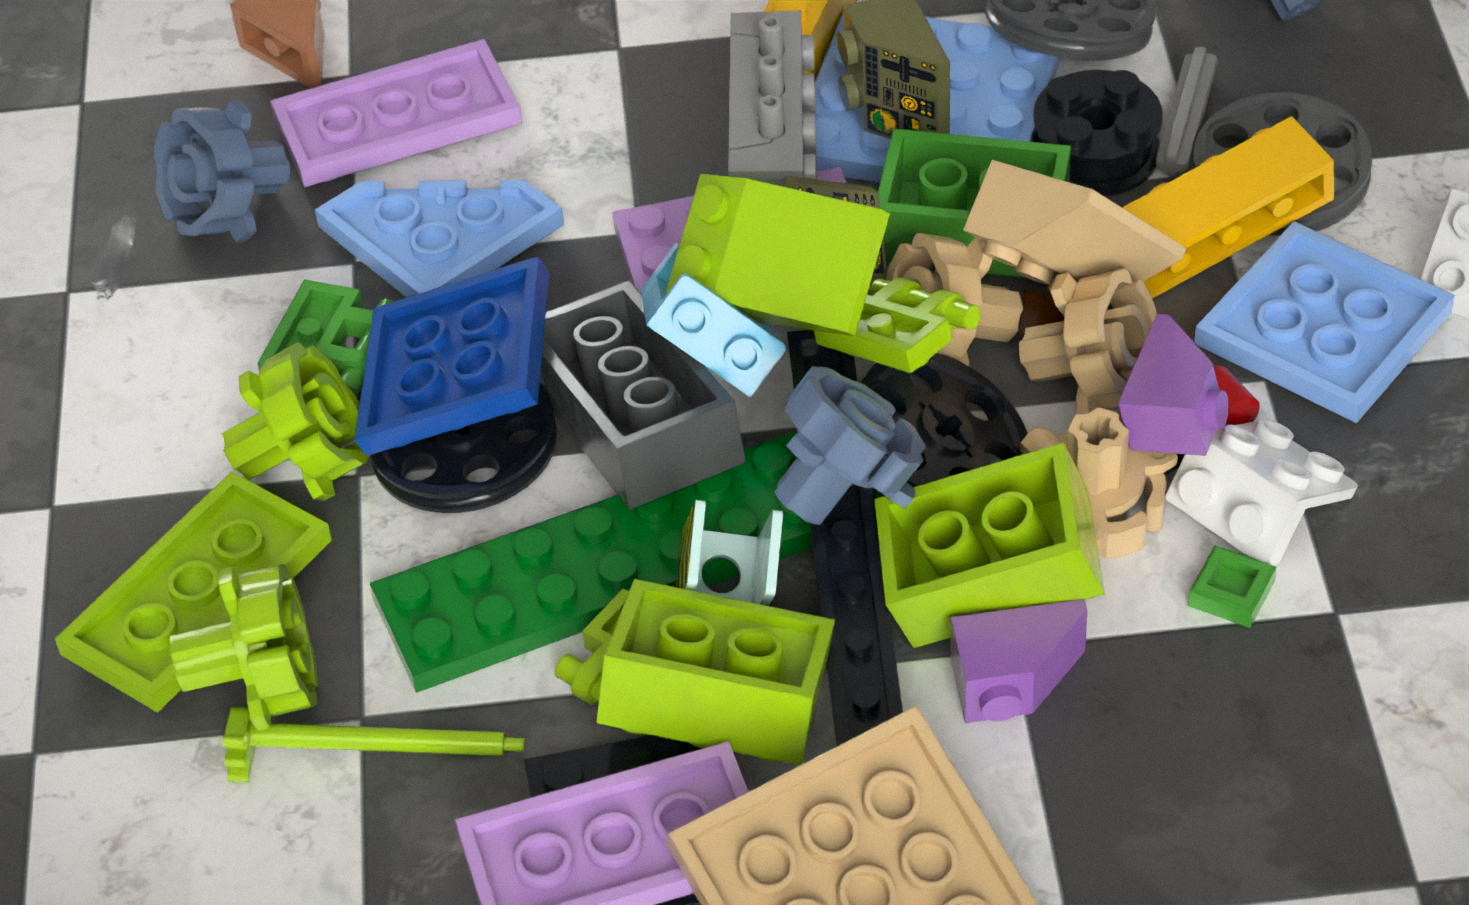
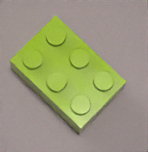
M1064 443L913 487L915 489V497L906 509L894 503L886 496L875 499L885 604L913 648L950 638L951 617L1079 599L1086 600L1105 594L1088 488Z

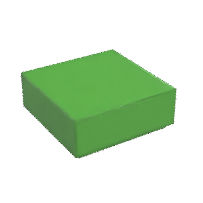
M1214 545L1189 591L1188 606L1251 628L1275 582L1277 567Z

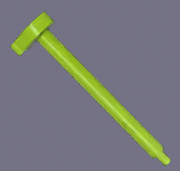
M239 706L231 708L222 740L223 746H227L224 765L228 766L227 779L230 782H249L255 747L504 756V751L524 752L525 738L505 737V732L271 723V728L257 731L250 721L248 707Z

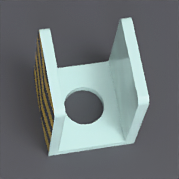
M695 500L682 529L676 588L769 606L776 592L783 511L772 510L759 536L753 537L703 530L706 501ZM718 557L732 561L736 565L740 576L737 587L727 593H717L710 590L702 579V568L707 561Z

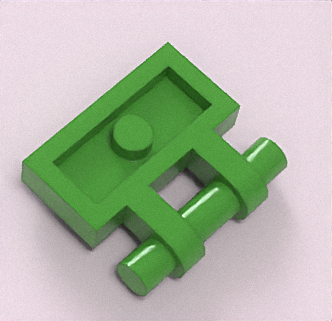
M304 279L257 363L258 369L260 370L265 360L297 342L301 343L305 349L314 345L333 362L346 385L357 397L363 384L373 310L363 309L360 289ZM382 299L377 305V307L395 301L390 299ZM347 336L360 338L355 349L342 347Z

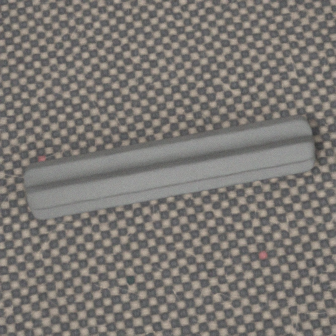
M1196 47L1193 53L1185 55L1155 162L1157 168L1167 171L1170 178H1178L1181 172L1190 169L1195 140L1201 128L1218 65L1216 55L1208 54L1206 47Z

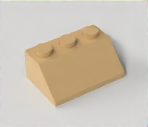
M992 160L963 231L985 243L982 250L984 255L1016 267L1015 272L1026 278L1049 285L1047 288L1049 291L1057 275L1069 273L1077 283L1079 279L1093 274L1126 268L1130 272L1132 281L1140 279L1144 282L1182 260L1186 251V247L1093 189Z

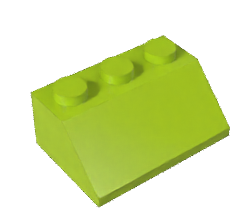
M634 579L604 654L596 723L621 728L633 734L646 733L689 742L700 748L729 741L733 752L756 756L767 762H785L800 766L803 764L814 725L835 620Z

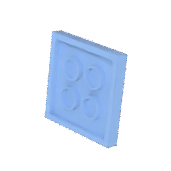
M1293 221L1199 322L1195 329L1194 343L1357 423L1450 316L1455 295Z

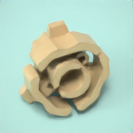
M917 233L913 238L912 244L902 243L898 247L889 264L886 280L892 281L898 277L918 282L924 291L931 293L940 289L959 293L963 296L965 302L977 305L980 308L981 318L978 326L973 330L960 327L952 330L953 340L937 352L969 366L967 349L974 338L1009 342L1019 331L1020 315L1023 311L1020 294L1017 291H1010L1006 287L981 284V279L989 271L993 260L982 253L985 243L981 240L974 238L966 247L963 242L949 237ZM934 263L936 269L931 272L929 268Z
M1126 268L1093 274L1079 279L1077 283L1069 273L1057 275L1050 292L1055 306L1064 316V321L1025 328V335L1019 341L1020 363L1025 367L1029 379L1033 382H1045L1074 376L1079 385L1076 396L1077 414L1092 412L1097 407L1107 410L1119 409L1118 402L1157 315L1154 302L1144 282L1140 279L1132 281L1130 272ZM1109 303H1111V305L1113 306V309H1110V310H1109V309L1107 308L1108 305H1109Z
M1099 407L1086 414H1076L1070 423L1068 432L1058 436L1052 431L1038 427L1031 430L1020 442V451L1023 454L1064 443L1088 488L1099 556L1106 559L1118 558L1139 551L1145 546L1146 531L1154 532L1162 528L1166 489L1164 473L1177 465V454L1131 450L1129 430L1120 422L1119 413ZM1141 494H1143L1147 501L1146 514L1143 511H1139L1126 519V511L1134 506Z

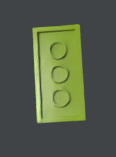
M231 471L55 638L60 655L158 713L181 690L170 655V636L230 622V615L223 602L218 585L220 569L234 567L239 578V575L245 572L285 564L289 579L294 578L332 541L329 525Z

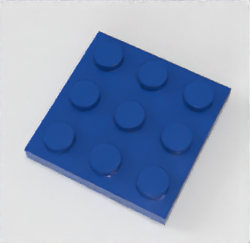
M539 256L374 308L354 439L366 456L391 448L402 447L411 442L448 431L459 430L471 424L538 405L549 272Z

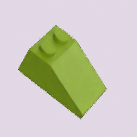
M700 174L665 294L669 292L678 278L686 273L757 323L855 336L890 213L883 209L748 178Z

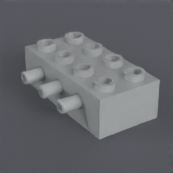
M801 11L731 13L729 177L748 178L778 186H783L788 176L817 180L815 158L814 73H803V70H815L814 35H802Z

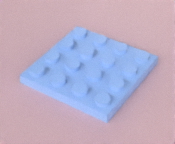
M843 11L815 81L817 171L841 167L844 178L880 183L891 139L864 131L854 109L847 111L840 97L838 79L840 76L846 75L845 65L841 60L837 45V33L844 30ZM925 16L950 61V134L1033 142L1036 134L1033 121L1034 105L1040 93L1055 78L1061 58L1042 54L1017 45L1000 35L991 26L934 19Z

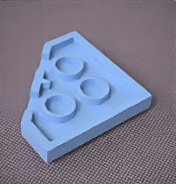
M421 180L418 183V189H386L384 181H360L315 209L317 224L320 229L406 298L496 270L564 225L562 207L525 180H501L500 188L467 189L466 180Z

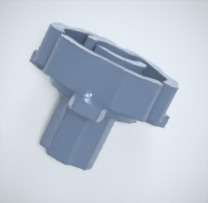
M240 100L229 101L225 111H222L220 108L207 107L175 109L172 112V122H163L159 126L154 145L156 195L164 217L167 220L178 219L176 226L181 235L204 236L225 234L229 231L236 243L246 242L257 232L254 215L249 208L252 196L278 193L280 187L289 181L290 163L286 159L283 145L273 140L247 142L246 135L251 126L252 112ZM203 201L208 208L203 214L197 202Z
M811 367L788 397L790 402L785 407V411L798 432L786 446L797 459L777 483L778 488L774 493L786 508L798 514L804 521L818 525L822 523L852 484L864 488H875L891 501L906 509L915 497V489L906 481L922 463L921 453L925 449V444L915 427L902 418H899L895 423L892 418L896 411L894 406L866 385L850 380L827 367Z

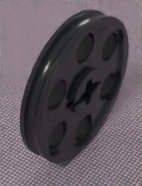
M936 353L925 365L917 368L912 373L875 363L860 382L890 402L896 410L897 417H892L895 423L899 418L911 423L925 444V449L921 453L922 463L906 481L912 487L990 465L991 463L988 461L985 453L996 455L1002 461L1024 455L1020 451V442L1028 432L1016 409L992 382L958 360ZM909 374L923 378L930 385L933 393L924 392L913 384ZM965 402H971L979 406L987 415L988 421L975 417L968 410Z
M539 383L538 405L370 455L375 475L383 488L394 498L406 505L424 511L462 513L484 509L501 503L527 488L549 464L557 442V427L552 403L547 391ZM530 429L538 432L535 438L524 443H514L508 440L513 433L519 430ZM459 433H466V436H458ZM421 466H429L436 469L431 476L423 480L412 481L405 478L408 472ZM492 468L498 471L493 478L487 481L471 482L466 479L470 473L477 469Z

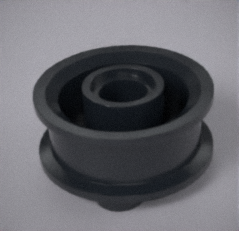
M1127 70L1078 71L1052 79L1038 96L1033 111V121L1036 129L1033 142L1071 146L1070 183L1093 189L1102 196H1112L1138 187L1149 179L1156 170L1155 162L1160 146L1158 135L1163 122L1162 106L1156 94L1141 82L1133 72Z

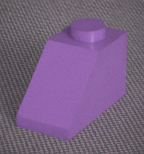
M1157 314L1118 402L1124 427L1129 430L1131 450L1206 456L1216 430H1222L1226 424L1228 417L1227 394L1224 390H1219L1213 363L1170 315Z
M1085 599L951 617L950 660L965 723L984 720L1005 721L1015 716L1034 713L1085 652L1088 611Z

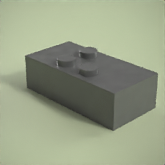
M630 280L546 312L540 383L549 395L553 413L629 510L746 462L735 400L703 364L646 325L642 294Z

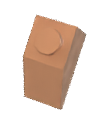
M235 0L230 4L241 48L310 89L322 86L324 30L320 15V0Z

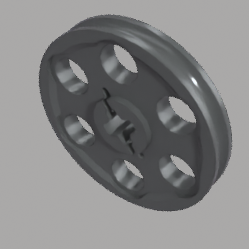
M988 0L985 15L989 24L1000 35L1032 51L1074 60H1110L1132 55L1148 45L1152 36V25L1156 16V8L1152 0Z
M1294 92L1263 93L1232 102L1218 110L1205 122L1195 140L1193 169L1200 166L1209 157L1220 155L1231 149L1216 144L1218 139L1233 136L1246 141L1259 130L1272 127L1266 120L1273 116H1292L1334 160V177L1344 179L1350 184L1347 188L1334 190V200L1295 220V222L1305 227L1319 231L1338 223L1351 214L1366 196L1371 180L1373 154L1369 137L1362 125L1350 113L1334 103L1315 96ZM1326 136H1338L1345 139L1348 143L1342 147L1329 148L1320 144L1318 140ZM1292 223L1270 235L1280 236Z

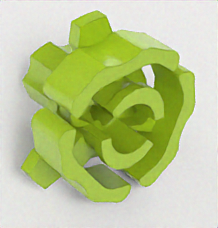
M297 342L265 360V363L259 370V375L247 371L239 376L240 395L252 408L260 412L222 433L225 444L223 451L232 468L243 474L247 480H252L279 464L291 460L301 469L304 483L312 498L318 501H326L336 495L332 480H336L368 461L370 455L366 456L357 442L345 448H340L355 439L360 402L346 385L333 362L314 345L305 349L301 343Z
M285 564L240 574L239 578L234 567L220 569L218 585L223 602L230 615V622L170 636V655L173 660L176 679L182 691L186 692L243 678L247 690L250 721L257 731L271 728V715L277 716L307 709L318 704L315 687H318L316 660L304 607L294 579H289Z

